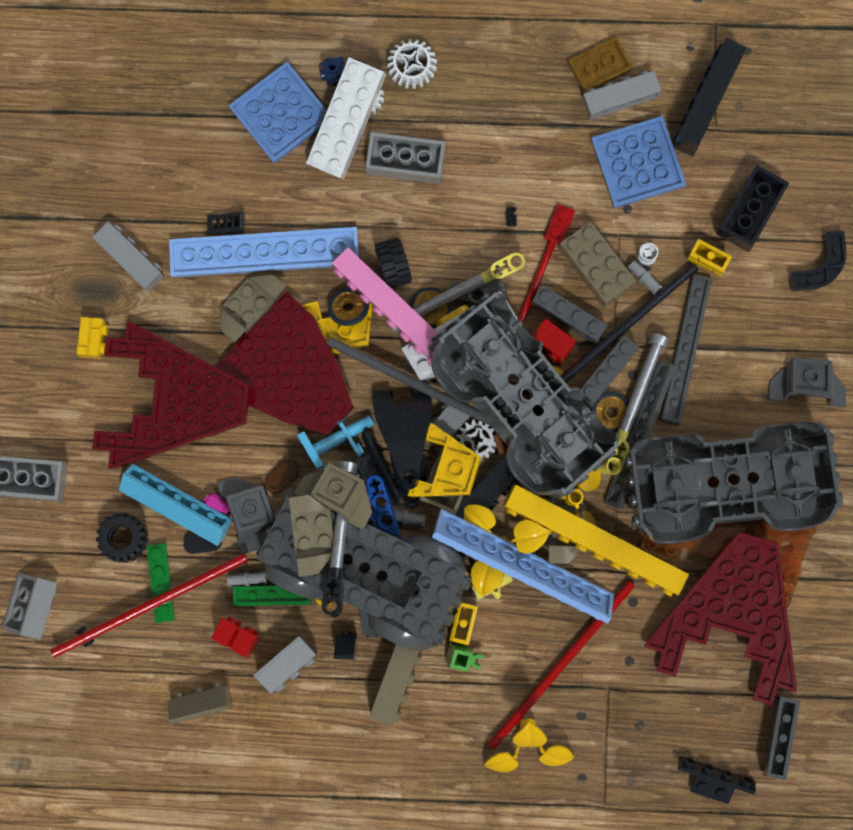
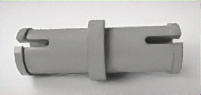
M637 260L628 266V269L639 279L638 282L644 284L653 295L662 289L663 286L651 276L652 273L646 271Z
M394 510L398 523H402L404 526H407V524L425 526L426 515L410 513L408 510H405V512ZM386 515V521H392L391 517Z
M245 571L244 574L227 575L228 587L251 586V584L268 582L265 571L253 573Z

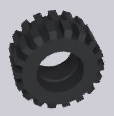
M398 237L376 243L375 252L384 282L391 289L411 283V272L402 243Z
M126 513L112 514V517H106V521L100 523L101 529H97L96 532L99 534L96 537V542H99L97 547L102 551L101 553L110 560L123 563L134 561L137 556L140 557L142 550H146L145 544L149 540L146 537L148 531L144 528L146 527L144 523ZM120 527H128L132 532L131 543L124 549L116 548L113 544L115 531Z

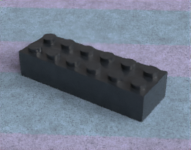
M728 38L725 39L723 44L719 43L713 59H711L706 73L703 75L699 87L673 137V141H675L673 147L694 157L747 47Z

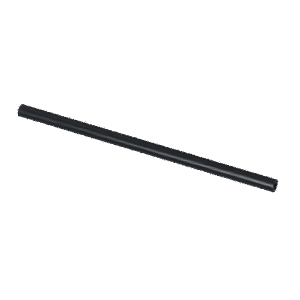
M691 263L560 375L565 383L571 380L699 270L697 265Z

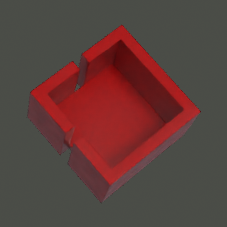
M546 318L532 335L536 340L543 343L541 353L547 355L546 359L554 366L556 364L559 366L563 364L577 342Z
M229 616L228 619L222 618L211 639L225 647L229 646L230 650L245 658H250L261 639L257 635L259 631L250 626H245V628L240 626L242 622Z

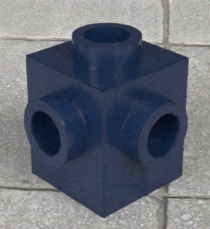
M342 56L337 58L330 57L321 62L322 69L319 72L322 81L326 80L327 86L338 85L345 68Z

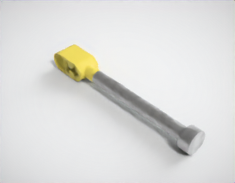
M512 253L493 263L490 269L412 309L418 315L423 316L494 279H503L522 269L525 265V258L520 253ZM514 256H519L522 259V264L519 267L511 265V259ZM507 260L512 271L508 272V268L502 271L503 274L501 276L498 273L495 274L496 266H505L504 261ZM396 328L393 330L395 334L399 332Z
M651 333L648 344L651 345L617 431L619 436L618 444L620 446L615 449L616 454L601 462L603 465L599 470L602 474L616 475L623 468L624 458H626L629 452V444L626 440L660 352L667 348L669 339L661 334ZM609 462L612 463V469H611V470H609V467H608Z

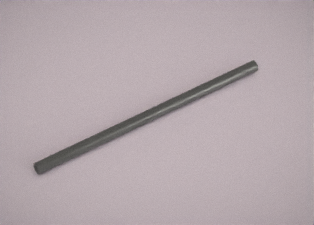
M330 338L328 342L329 347L491 426L477 408L454 399L452 396L337 339Z

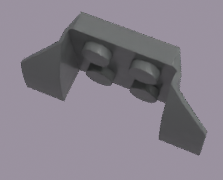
M793 357L787 366L769 382V400L786 402L789 395L828 398V406L846 407V388L835 375L832 361Z
M236 477L217 482L221 498L226 500L238 534L236 541L240 553L247 554L257 550L266 538L267 529L270 526L272 527L275 521L263 485H254Z

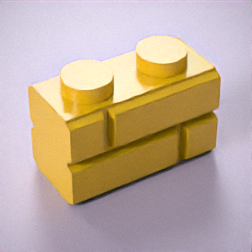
M698 239L687 260L721 277L732 256Z
M80 317L76 351L78 357L102 359L106 345L104 337L108 335L109 331L108 324L103 319Z
M461 603L460 607L457 608L449 641L469 646L478 609L477 606Z

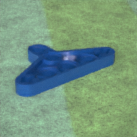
M374 474L366 482V491L372 509L369 520L373 522L375 528L387 534H394L403 541L385 479L379 474ZM374 478L376 481H380V485H378V490H383L384 493H378L377 495L373 496V493L377 492L376 486H372L371 484L374 481ZM378 497L386 499L385 507L377 505L376 500ZM384 515L391 517V525L383 524L382 517Z

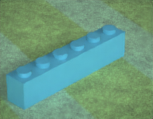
M134 464L123 473L119 486V491L216 546L227 536L232 522L231 518Z

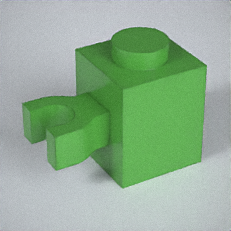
M450 642L445 661L449 668L468 672L470 665L475 669H481V665L475 663V660L477 658L484 659V655L479 652L473 653L467 645Z

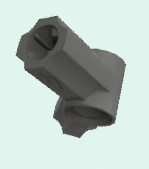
M494 279L456 299L470 303L473 306L477 302L472 298L476 293H480L483 298L488 293L491 296L495 292L501 291L504 294L507 291L501 279ZM453 280L449 289L461 284V282Z

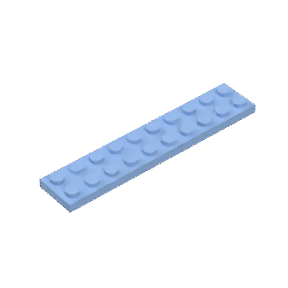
M357 227L169 239L170 275L172 278L333 267L332 262L347 248L359 257Z
M443 509L439 511L432 538L489 565L491 568L514 577L526 585L542 591L544 594L569 604L597 620L607 624L611 620L613 593L555 564H549V561L532 553H521L517 550L516 545Z

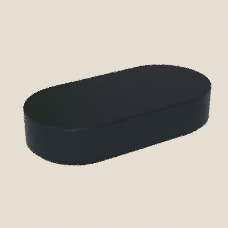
M192 534L185 538L183 546L190 554L213 552L221 548L223 540L216 546L199 535Z

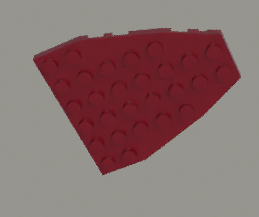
M288 292L214 366L251 386L250 407L289 425H295L328 436L354 409L342 370L331 348L328 346L316 319Z

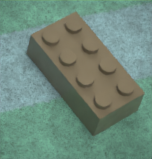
M591 221L560 243L559 250L603 308L635 286L636 280Z
M396 644L369 718L390 726L394 722L398 723L402 711H399L401 703L405 704L409 694L405 692L408 685H412L416 675L412 673L415 666H419L422 655L419 654L420 651Z

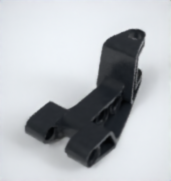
M411 388L412 401L394 403L392 390L373 391L375 422L391 455L390 460L396 486L402 493L404 505L408 508H416L421 503L420 497H417V500L414 502H409L406 499L409 490L417 487L419 480L423 482L426 480L424 447L431 418L433 417L431 396Z

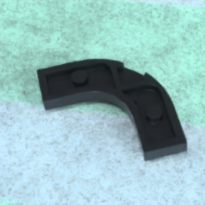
M844 231L824 233L826 254L823 264L817 269L791 272L792 292L821 289L838 277L845 265L847 254Z

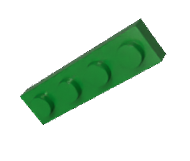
M166 543L146 546L152 598L172 589ZM173 599L153 609L155 623L176 621Z
M279 586L233 587V606L312 605V599L291 593Z

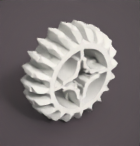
M409 38L408 44H405L402 40L401 47L396 44L395 50L390 51L391 56L387 58L389 62L387 69L390 70L389 76H393V81H398L399 86L405 83L406 89L409 88V85H412V88L415 90L416 84H419L422 88L423 81L428 84L429 78L434 77L433 72L437 70L435 66L437 59H434L435 53L431 52L430 46L425 48V42L419 45L418 39L415 40V43H412ZM421 55L427 61L426 67H424L423 64L419 62ZM398 61L404 66L403 73L397 67Z

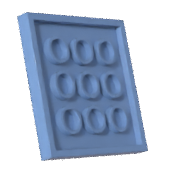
M288 62L284 63L228 105L229 109L273 164L319 131L327 112Z
M663 116L591 137V142L614 209L686 187V182Z

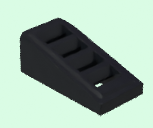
M244 212L207 216V234H245ZM213 220H216V229H213ZM220 220H223L224 228L220 229ZM227 220H231L230 228H227ZM235 220H238V227H235Z

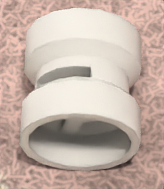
M652 243L643 244L637 255L638 261L645 266L653 264L658 256L657 246Z

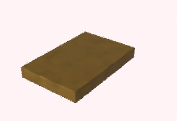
M617 36L567 60V64L584 94L587 90L597 88L634 69Z

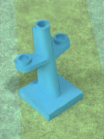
M369 415L347 427L341 421L338 424L341 430L313 445L310 443L305 432L297 435L310 461L314 463L316 471L324 468L319 457L346 441L350 443L358 458L362 456L361 454L364 453L359 443L355 444L352 438L374 425Z

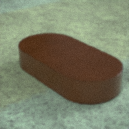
M289 460L281 463L266 478V489L273 494L280 493L297 477L298 466Z

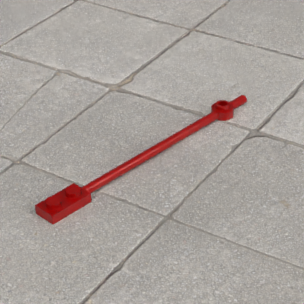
M557 205L544 240L549 241L518 316V319L521 320L520 323L524 324L555 245L560 246V243L565 239L575 214L573 209Z

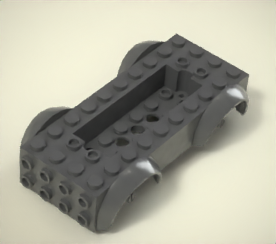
M495 292L490 296L488 293L431 339L433 343L428 348L433 353L432 371L440 386L450 396L461 402H472L508 446L506 454L507 465L515 479L535 494L548 495L550 499L556 497L560 499L564 495L568 496L575 490L574 486L576 484H581L589 478L587 474L592 470L593 472L598 470L603 465L601 463L603 460H608L616 454L615 449L620 446L618 444L619 436L616 432L607 429L597 419L595 412L588 409L581 398L580 389L578 387L569 388L541 353L543 343L532 337L522 327L523 323H520L521 320L516 319L506 302V295ZM514 374L517 376V385H511L508 382L509 375ZM523 390L530 392L531 397L529 400L523 398ZM535 405L542 407L543 413L541 416L534 414L533 407Z
M800 422L758 427L751 438L705 442L700 435H676L639 440L635 443L633 449H630L626 458H624L625 470L628 469L629 472L628 477H626L627 489H631L629 506L634 511L633 516H631L632 528H636V533L644 532L655 543L677 544L706 536L713 530L715 524L763 519L771 529L777 531H798L821 525L830 520L837 510L841 508V504H843V495L839 492L838 488L840 475L836 472L835 468L837 455L833 453L832 445H834L833 433H830V428H826L820 422ZM751 472L756 473L759 477L758 482L755 484L747 480V475ZM734 474L738 477L739 482L737 485L729 483V475ZM714 476L719 480V485L716 488H711L708 485L709 477Z
M291 488L283 497L284 503L281 509H278L274 515L275 521L272 527L270 526L266 531L264 543L257 549L256 559L264 562L265 576L275 585L299 596L321 599L324 582L330 574L331 557L319 574L299 577L289 497L297 495L294 494L296 490ZM330 509L334 536L336 512ZM347 522L344 555H352L353 561L350 565L343 564L342 566L343 602L368 613L370 629L397 645L412 650L425 651L434 646L437 647L438 644H442L446 636L444 631L447 626H451L455 616L452 614L455 608L460 607L463 601L461 596L464 590L467 591L472 582L464 559L447 545L424 535L415 534L402 541L368 524L362 530ZM363 563H369L370 570L368 573H361L360 566ZM382 570L386 571L387 579L384 582H379L376 578L377 573ZM334 583V586L330 588L333 591V597L336 598V596L334 595V589L338 588V586L336 583Z

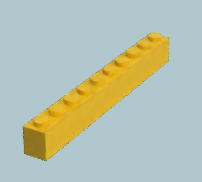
M517 485L511 487L502 506L506 508V513L514 517L519 515L524 518L523 520H531L549 530V535L554 533L558 535V540L567 544L569 541L572 542L579 551L585 553L587 550L593 553V558L602 562L606 560L610 562L609 566L619 571L621 568L628 571V576L634 579L639 577L645 580L644 584L649 587L655 588L657 586L661 588V593L672 597V595L679 596L689 574Z

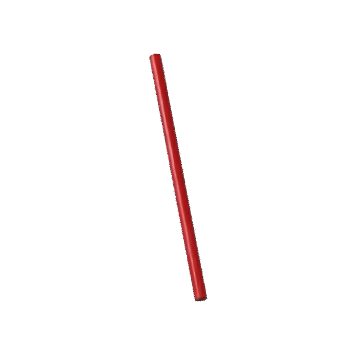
M245 553L228 560L50 649L51 654L56 658L249 560Z
M629 580L615 594L612 613L635 588V585ZM595 618L490 739L487 744L495 750L604 624L603 621Z

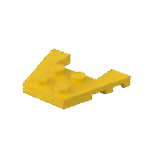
M318 301L302 305L316 319L327 343L332 337L355 349L369 346L373 308L370 303L366 317L361 322L352 326L339 325L330 317L322 319ZM331 348V350H332V352H333L334 355L341 353V352H339V351H337V350Z
M430 423L426 441L444 446L433 484L419 480L417 487L409 490L408 496L470 495L481 457L436 425Z

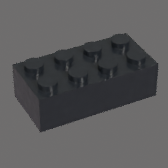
M756 165L716 235L750 252L788 187L789 182Z

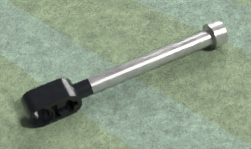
M338 462L339 468L354 476L357 474L356 463ZM337 512L330 574L324 582L321 604L322 610L331 618L338 617L341 614L344 598V585L341 582L347 518ZM334 583H336L338 586V588L334 589V595L336 596V598L333 597V591L330 588L334 586ZM334 602L337 604L334 611H327V606L330 603Z

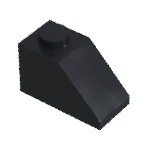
M341 631V635H336L334 659L356 660L357 636H353V632Z

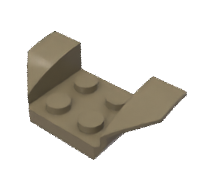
M273 275L247 279L222 306L221 331L235 343L244 332L247 334L277 302L276 297L286 286Z
M328 463L319 471L304 476L294 493L297 496H311L327 508L345 516L347 522L362 530L372 514L364 480L331 463Z
M309 495L289 497L299 577L319 574L332 556L334 536L330 509Z
M548 496V502L574 515V506H569L564 499L558 500L557 497L550 499ZM583 501L578 504V514L580 513L579 518L581 519L583 518L582 511H586ZM551 533L547 538L549 564H568L580 551L575 548L576 545L572 542L564 543L557 539L558 535Z

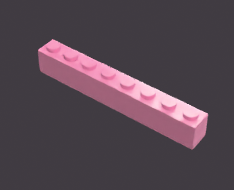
M347 248L332 262L333 272L340 279L344 278L347 281V286L353 292L357 290L361 294L359 297L366 304L370 303L373 306V311L379 317L383 315L387 319L385 322L393 330L396 328L400 332L399 336L406 343L410 341L414 345L412 347L414 351L419 355L423 354L427 358L426 362L432 367L433 353L428 346L433 343L431 339L438 333L352 250Z

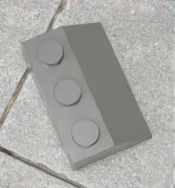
M18 572L1 629L41 640V636L45 631L47 616L51 611L52 599L56 594L57 583Z
M298 636L253 676L270 693L276 692L278 694L286 687L284 684L289 679L293 681L301 674L300 669L304 666L308 668L316 661L314 657L317 656V653L303 637Z

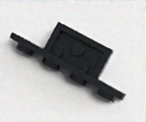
M368 432L364 433L362 440L369 454L353 461V463L357 464V472L360 478L364 480L365 487L370 476L374 474L383 476L389 495L396 506L402 501V493L398 487H395L393 475L390 470L386 469L384 465L385 459L381 453H378L374 437L370 436ZM374 478V481L371 484L372 486H376L377 492L373 493V495L381 492L378 490V485H380V481H376Z
M679 756L678 770L695 775L690 792L729 804L735 789L753 795L756 791V782L747 776H740L729 770H722L713 767L711 764L695 761L690 757Z

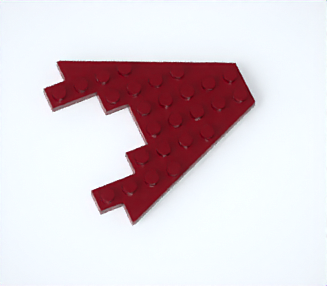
M127 321L125 338L106 337L104 356L140 359L138 377L142 379H156L152 416L133 415L131 433L94 431L92 450L110 452L108 469L114 470L247 424L250 385L130 321Z
M740 531L735 535L645 642V648L662 652L657 666L658 672L676 677L686 640L706 645L711 627L749 637L744 656L763 662L752 698L754 701L772 706L778 687L792 692L797 691L778 542Z

